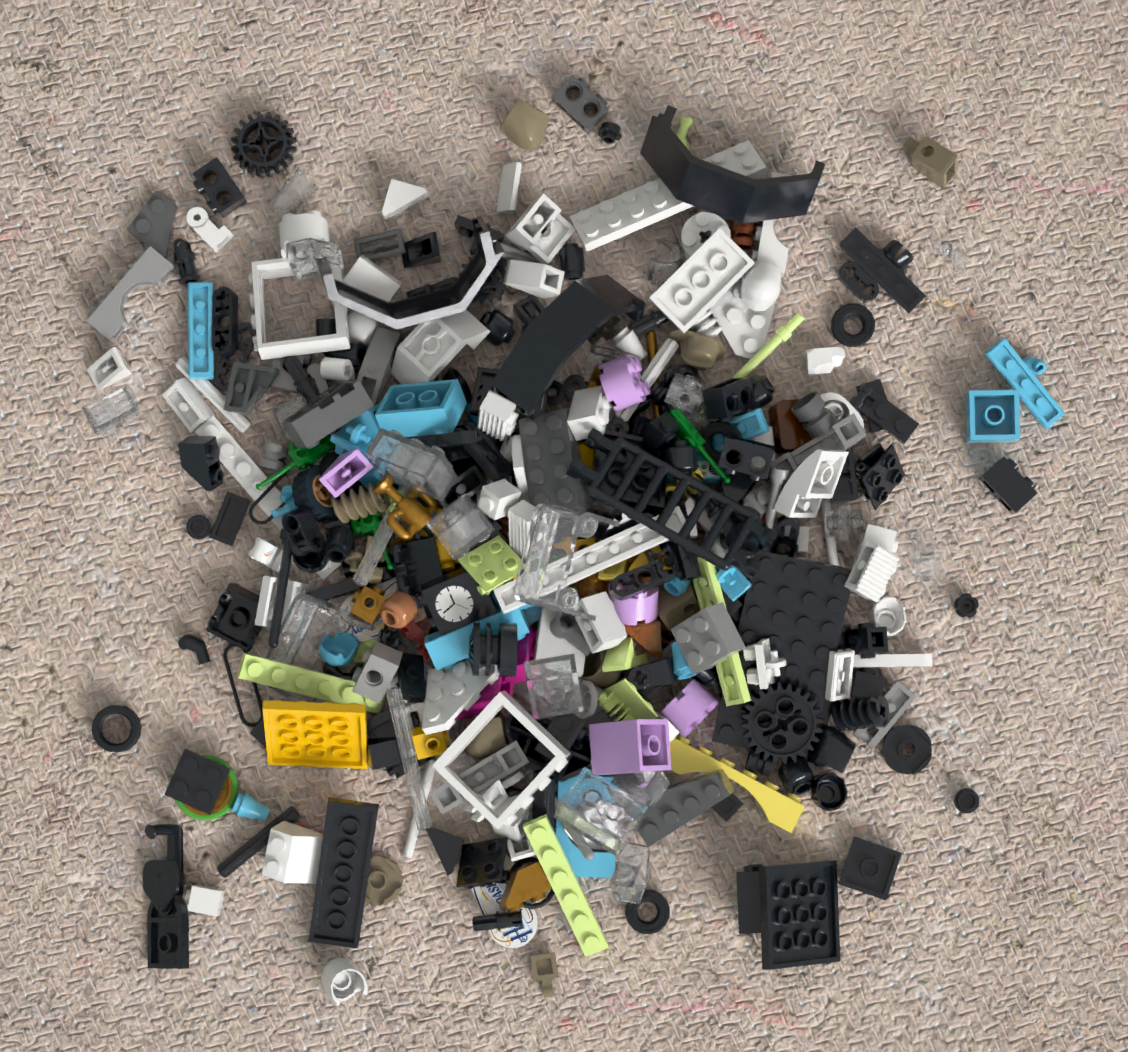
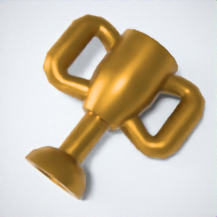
M388 473L377 483L372 491L377 494L386 493L396 503V509L387 516V524L399 538L408 540L432 518L431 513L436 509L437 503L435 498L420 485L413 486L407 496L403 497L392 486L393 476ZM417 494L428 505V507L425 508L421 503L416 501L415 495ZM396 517H401L408 526V531L395 519Z

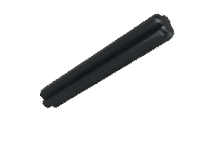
M290 806L217 866L220 875L227 878L268 844L271 828L283 821L293 824L298 820L300 814L297 809Z

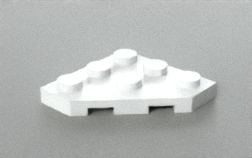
M738 280L710 309H713V318H718L716 322L718 327H723L721 332L729 343L734 355L750 360L764 346L776 301L765 311L750 309L742 300L740 292L742 280Z
M469 660L457 662L454 667L448 670H443V668L437 671L436 668L428 670L422 730L425 734L449 730L456 723L455 718L462 710L468 711L481 697L479 693L488 684L492 686L499 678L497 665L491 666L489 676H485V665H479V676H472Z

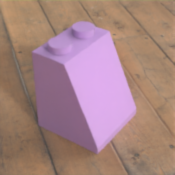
M634 719L589 724L592 775L671 770L668 719Z

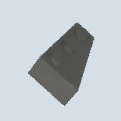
M337 381L281 423L297 448L310 449L319 444L320 439L332 434L341 426L374 407V404L360 381Z

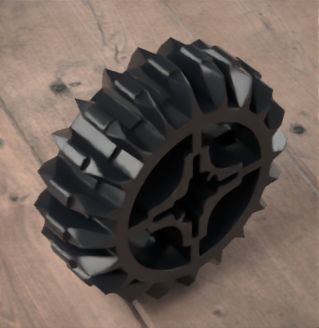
M259 111L256 114L257 119H253L252 115L248 114L247 117L250 122L246 124L245 121L240 120L239 123L243 128H234V132L239 137H231V142L237 144L231 147V151L237 153L233 158L236 162L241 161L239 164L241 169H245L248 166L247 173L249 175L256 169V176L258 178H261L263 171H265L267 178H270L271 170H274L279 175L280 170L278 167L288 168L285 160L293 162L294 157L289 153L297 152V148L292 145L297 142V139L291 136L294 130L293 128H287L289 125L287 120L280 123L281 117L278 114L272 120L271 112H267L265 118H263ZM265 127L277 130L283 138L268 136ZM257 129L256 137L245 143L248 135ZM262 135L269 144L266 145L267 148H265V153L259 145L261 144V141H263ZM280 146H283L280 154L271 160V153L276 149H280ZM251 151V153L261 154L263 163L251 160L245 152Z

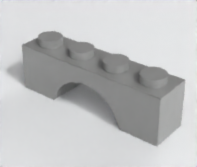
M151 246L147 250L143 249L140 251L135 259L137 262L133 267H128L120 275L121 281L115 287H110L104 294V301L99 306L95 305L88 313L89 318L86 322L112 343L129 325L124 315V304L128 295L134 289L144 285L161 287L176 270L172 263Z

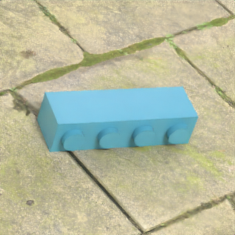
M497 606V613L476 621L480 622V634H485L486 623L491 624L492 634H498L500 623H517L518 640L523 639L529 633V625L521 607L503 614L501 607ZM473 623L442 636L439 631L425 636L424 644L436 671L441 668L448 670L463 659L469 660V636L473 629Z

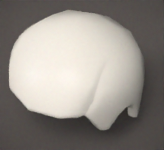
M356 311L348 315L350 343L362 342L365 347L369 346L377 327H380L379 322Z
M883 597L880 601L873 604L869 612V622L873 623V627H887V636H894L903 630L906 623L905 607L901 606L895 597Z

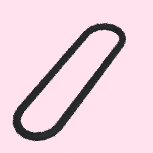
M289 471L279 476L249 508V516L256 524H267L273 519L271 514L268 519L258 521L254 518L252 512L254 507ZM283 502L278 508L283 507L286 503Z
M230 644L225 648L223 657L240 719L246 726L255 727L263 719V705L258 687L255 682H252L261 717L256 723H248L243 716L227 659L228 650L236 647Z

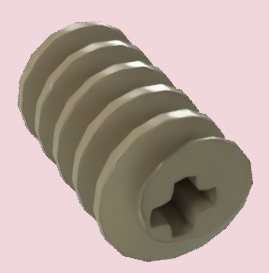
M369 483L368 491L361 485L359 486V494L351 488L349 497H347L345 492L340 494L339 500L331 495V502L334 512L340 521L348 523L350 519L357 520L359 515L365 518L368 516V513L375 515L378 510L385 512L387 510V494L373 492L374 485Z

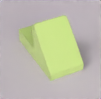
M626 637L616 647L606 650L602 670L603 672L633 668L648 663L646 653L637 654V651L634 650L632 637Z

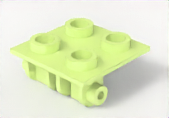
M500 535L458 558V562L479 584L477 590L481 595H489L493 589L502 586L503 583H508L509 580L516 576L520 577L522 572L528 569V566Z
M626 679L604 689L597 698L600 701L598 704L606 713L610 712L608 714L610 717L618 711L620 712L613 720L614 722L619 721L622 717L624 718L621 721L655 719L658 717L652 705L645 701L637 692L636 687Z

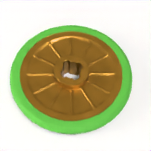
M202 755L204 757H207L213 761H216L220 764H223L231 768L225 761L218 757ZM231 769L211 815L180 801H175L178 807L193 819L201 821L217 819L226 814L235 803L238 794L236 775L233 769Z

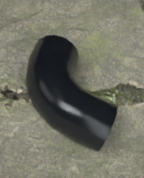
M335 319L315 320L316 336L337 334ZM362 342L350 343V349L323 352L325 357L349 359L353 367H361L367 350Z

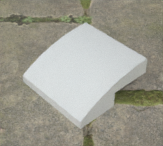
M263 576L255 625L271 628L278 578ZM288 580L281 630L301 633L306 609L303 594L309 592V584Z

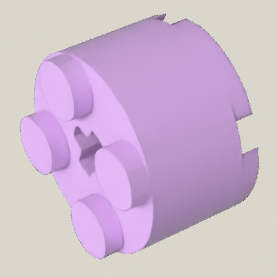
M629 354L599 365V369H603L604 374L599 375L603 390L608 401L614 400L617 405L613 407L615 411L641 403L646 400L647 395L651 394L647 381H643L639 371H642V367L637 357L632 358Z
M638 576V580L642 584H649L651 577ZM632 578L629 584L622 586L619 583L616 589L622 590L625 593L626 588L633 584ZM612 581L608 584L609 599L613 602L615 611L624 625H637V621L645 620V624L657 618L658 587L620 601L613 598L610 594Z
M693 679L660 714L668 719L680 732L679 734L685 738L694 729L691 724L694 726L698 725L719 702L699 682Z

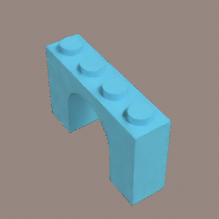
M578 775L565 782L555 780V794H558V801L568 815L576 806L584 802L618 803L619 777ZM555 814L557 821L554 832L576 877L614 878L615 852L593 851L594 858L587 860L563 830L564 826Z

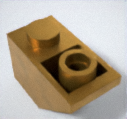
M539 861L511 872L510 879L507 882L499 904L500 910L509 909L511 913L523 908L522 902L531 899L532 902H536L546 897L545 892L552 888Z

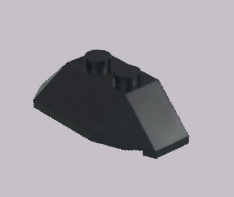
M526 710L547 730L552 722L551 720ZM510 713L503 727L509 744L517 740L529 760V763L524 765L525 767L534 771L543 770L551 759L535 750L539 740ZM585 735L581 742L575 741L572 746L575 752L569 762L559 773L555 770L551 774L555 780L565 782L592 769L589 736Z

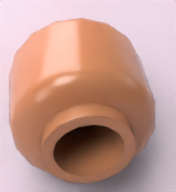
M401 591L395 592L381 605V617L387 626L398 629L403 628L418 613L416 601L409 594Z

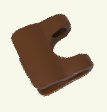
M800 399L781 400L768 409L769 423L773 428L776 453L793 452L814 439L804 431L801 422L798 421L791 411V408Z

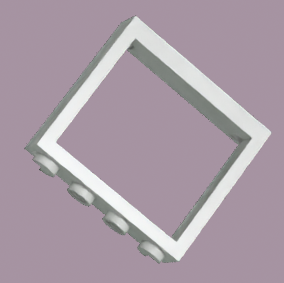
M340 251L251 262L252 273H249L248 279L250 287L253 286L254 293H250L251 308H255V314L251 315L252 328L253 330L256 329L257 335L253 336L254 351H259L261 360L350 349L347 307L337 302H334L337 334L268 342L263 280L319 273L320 269L317 259L327 257L334 279L345 283L343 281L344 269Z
M504 690L496 695L432 767L498 830L504 825L508 828L518 818L515 813L521 807L525 810L534 801L535 798L532 795L537 789L542 791L552 781L549 776L555 770L559 773L568 763L566 758L571 753ZM505 707L555 757L511 805L498 816L448 766L494 716Z

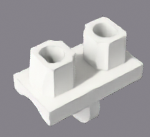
M769 638L761 639L757 643L747 645L743 649L744 659L746 661L756 660L757 668H749L747 670V683L759 685L760 689H767L769 684L775 682L774 676H780V667L786 666V659L778 658L777 650H770Z

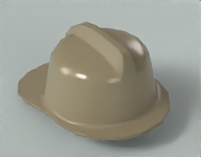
M679 329L670 332L668 338L678 343L679 347L676 351L681 354L683 361L697 370L712 369L715 361L723 358L726 353L725 346L716 338L689 330L683 334Z

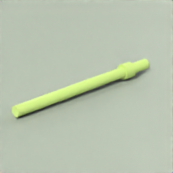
M796 313L784 326L781 325L775 331L776 334L732 378L747 377L782 341L786 342L792 336L791 332L804 318L799 313ZM705 405L693 416V419L698 424L707 417Z

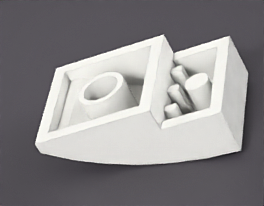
M818 449L808 456L785 484L773 510L790 518H816L822 499L833 497L849 452L845 450Z

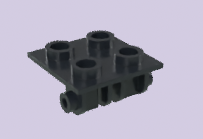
M893 444L887 448L872 467L860 463L855 470L856 475L860 477L859 483L865 491V497L871 501L874 510H877L886 501L896 485L901 483L905 476Z
M435 537L389 547L398 591L405 594L421 591V584L443 575Z
M508 837L464 844L462 846L456 887H463L469 890L478 886H492L493 882L495 884L506 883L510 879L509 871L503 869Z

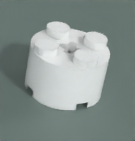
M313 210L303 214L295 215L288 213L282 216V221L279 224L281 256L283 258L330 252L328 222L325 218L321 217V212Z
M699 212L689 218L683 226L680 237V246L685 258L688 260L703 245L700 242L702 237L706 235L711 237L719 228L731 238L727 223L720 216L709 212Z

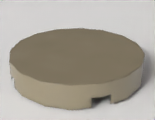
M380 855L371 857L365 898L367 904L376 906L386 905L393 901L402 889V871L397 863L389 857Z

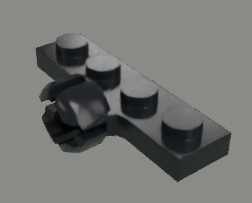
M855 227L839 244L908 313L926 297L904 274L905 268L913 260L912 254L906 249L897 259L894 258V255L903 247L899 241L892 240L883 249H878Z

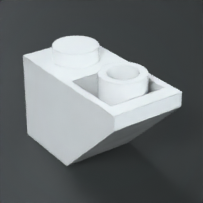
M510 259L507 263L503 284L546 299L560 295L564 271L546 264Z

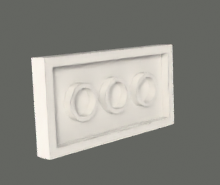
M719 228L649 300L684 334L755 262Z

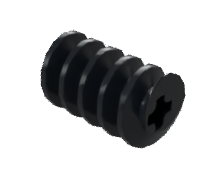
M879 695L878 698L870 696L869 699L862 697L860 700L853 698L851 701L844 699L842 703L837 700L832 704V718L840 731L883 727L888 721L889 705L886 698L882 695Z

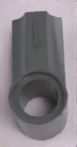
M561 610L550 623L551 633L557 638H564L588 656L591 650L572 610ZM560 620L565 621L568 627L563 626Z

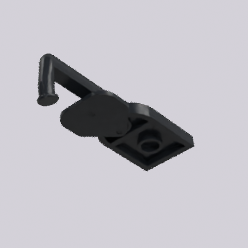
M178 824L147 825L145 827V834L149 839H154L158 835H167V860H150L143 867V890L151 900L147 913L148 968L186 969L189 968V914L187 905L182 898L184 892L183 829Z

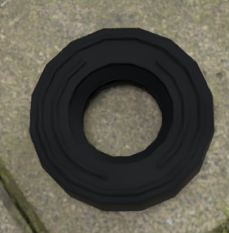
M848 303L841 306L834 313L831 320V331L834 338L840 344L847 347H859L871 339L875 331V319L867 307L858 303ZM856 316L861 320L862 330L858 334H849L845 331L844 321L847 317Z
M715 421L709 423L700 433L706 441L703 444L705 451L717 465L719 464L722 452H717L713 448V436L716 434H723L725 436L731 434L742 437L737 427L729 422ZM730 450L727 453L728 458L732 461L740 455L737 450Z
M643 889L635 892L629 898L626 904L625 915L628 924L633 930L641 934H653L666 926L670 916V908L667 900L661 893L651 889ZM644 902H651L657 908V915L652 921H643L638 916V908Z

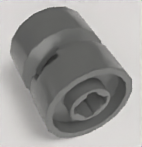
M817 391L805 395L791 408L798 421L805 422L803 427L811 438L823 435L838 420L830 409L824 408L825 402Z

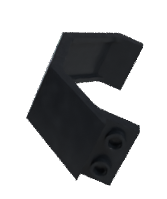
M668 105L664 114L659 113L658 117L652 115L640 154L677 200L741 224L806 215L825 163L816 160L813 170L809 174L753 179L695 157L671 129V122L677 108Z
M481 216L471 218L478 248L455 283L448 288L396 302H387L334 279L327 257L317 259L326 293L330 300L398 330L465 312L503 255L504 250L494 231H491L489 223H485Z
M609 275L575 280L528 324L491 382V385L496 388V392L499 395L515 402L517 410L522 415H527L532 420H535L540 415L544 394L570 355L611 317L625 314L635 322L643 317L645 302Z

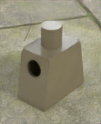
M909 137L902 148L912 155L911 165L913 168L942 189L946 187L958 171V155L929 137H925L921 143Z
M693 580L690 581L686 592L679 596L670 594L664 588V585L658 586V614L668 630L701 611Z

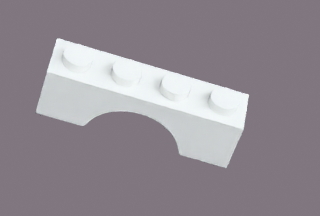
M772 172L770 178L792 175ZM774 219L762 221V227L757 226L755 241H759L758 250H753L751 259L754 262L764 261L775 265L782 272L781 277H783L789 249L776 238L773 230Z

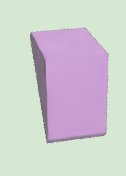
M357 447L339 455L319 480L336 498L374 468V465Z

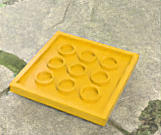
M263 700L262 710L268 765L368 769L366 705L357 703L339 704L332 702L314 703L307 701Z

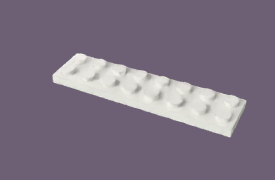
M749 140L703 159L753 179H759L768 175L765 164ZM658 178L569 217L583 246L588 252L691 208L693 205L677 200L662 180Z

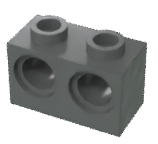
M572 74L552 95V101L588 134L608 114V107L606 106L608 103L601 95H594L589 90L590 86L581 77L577 79ZM569 90H576L580 95L576 99H570L566 96V93ZM588 106H593L598 112L593 116H588L584 113V109Z

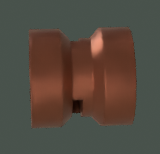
M731 221V239L741 249H752L754 247L752 233L754 232L755 223L741 224Z

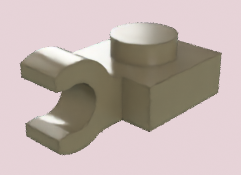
M555 952L530 956L534 981L541 980L544 998L553 997L552 978H559Z

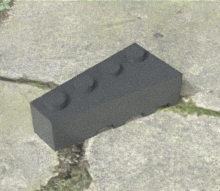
M719 769L660 790L630 798L622 803L621 806L646 845L650 847L730 796L736 789L724 770Z

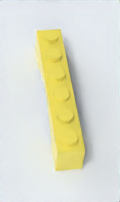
M677 735L670 742L671 771L681 775L691 772L710 773L723 769L729 779L744 787L755 798L763 810L767 821L792 833L805 807L800 804L801 798L791 793H788L787 796L782 795L778 792L780 787L768 781L764 785L755 780L757 775L745 769L740 773L733 769L734 763L724 758H721L719 762L711 757L713 752L699 746L698 750L689 746L691 741L680 735Z

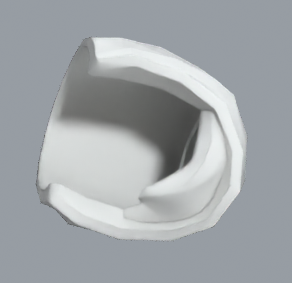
M755 261V264L743 275L740 292L742 300L747 307L754 311H765L776 301L781 291L782 272L778 267L768 262Z
M338 957L329 961L322 970L321 980L328 1000L332 1005H340V1001H346L359 991H362L364 995L368 994L366 977L361 968L352 960Z

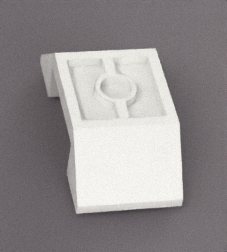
M467 310L420 323L397 347L391 375L401 384L433 382L466 344L474 350L490 331Z

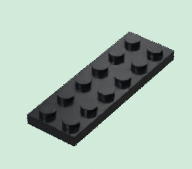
M328 798L308 942L358 949L379 804Z

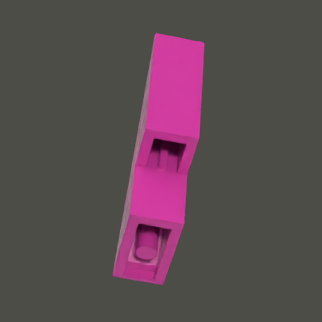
M529 626V633L523 639L518 640L516 677H499L492 686L488 684L479 693L481 697L468 711L463 709L455 718V721L480 714L499 692L505 690L512 697L513 685L539 677L540 667L533 666L537 632L532 626Z

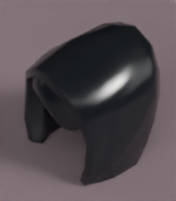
M819 726L823 731L815 733L819 738V742H810L814 750H809L807 761L813 763L816 767H825L827 765L843 773L855 750L856 743L834 726Z

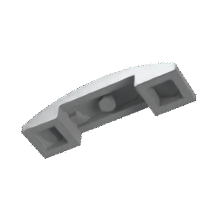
M853 413L833 425V428L823 435L814 438L793 452H787L772 461L771 465L789 468L790 478L798 466L816 450H847L867 434Z
M516 740L457 776L477 794L529 763V760ZM448 781L429 792L442 814L466 800Z

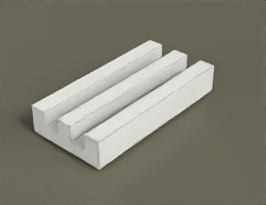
M848 648L845 651H830L825 692L826 700L831 702L850 698L854 650Z

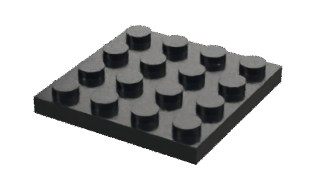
M827 860L759 866L762 969L773 970L840 962L837 861Z

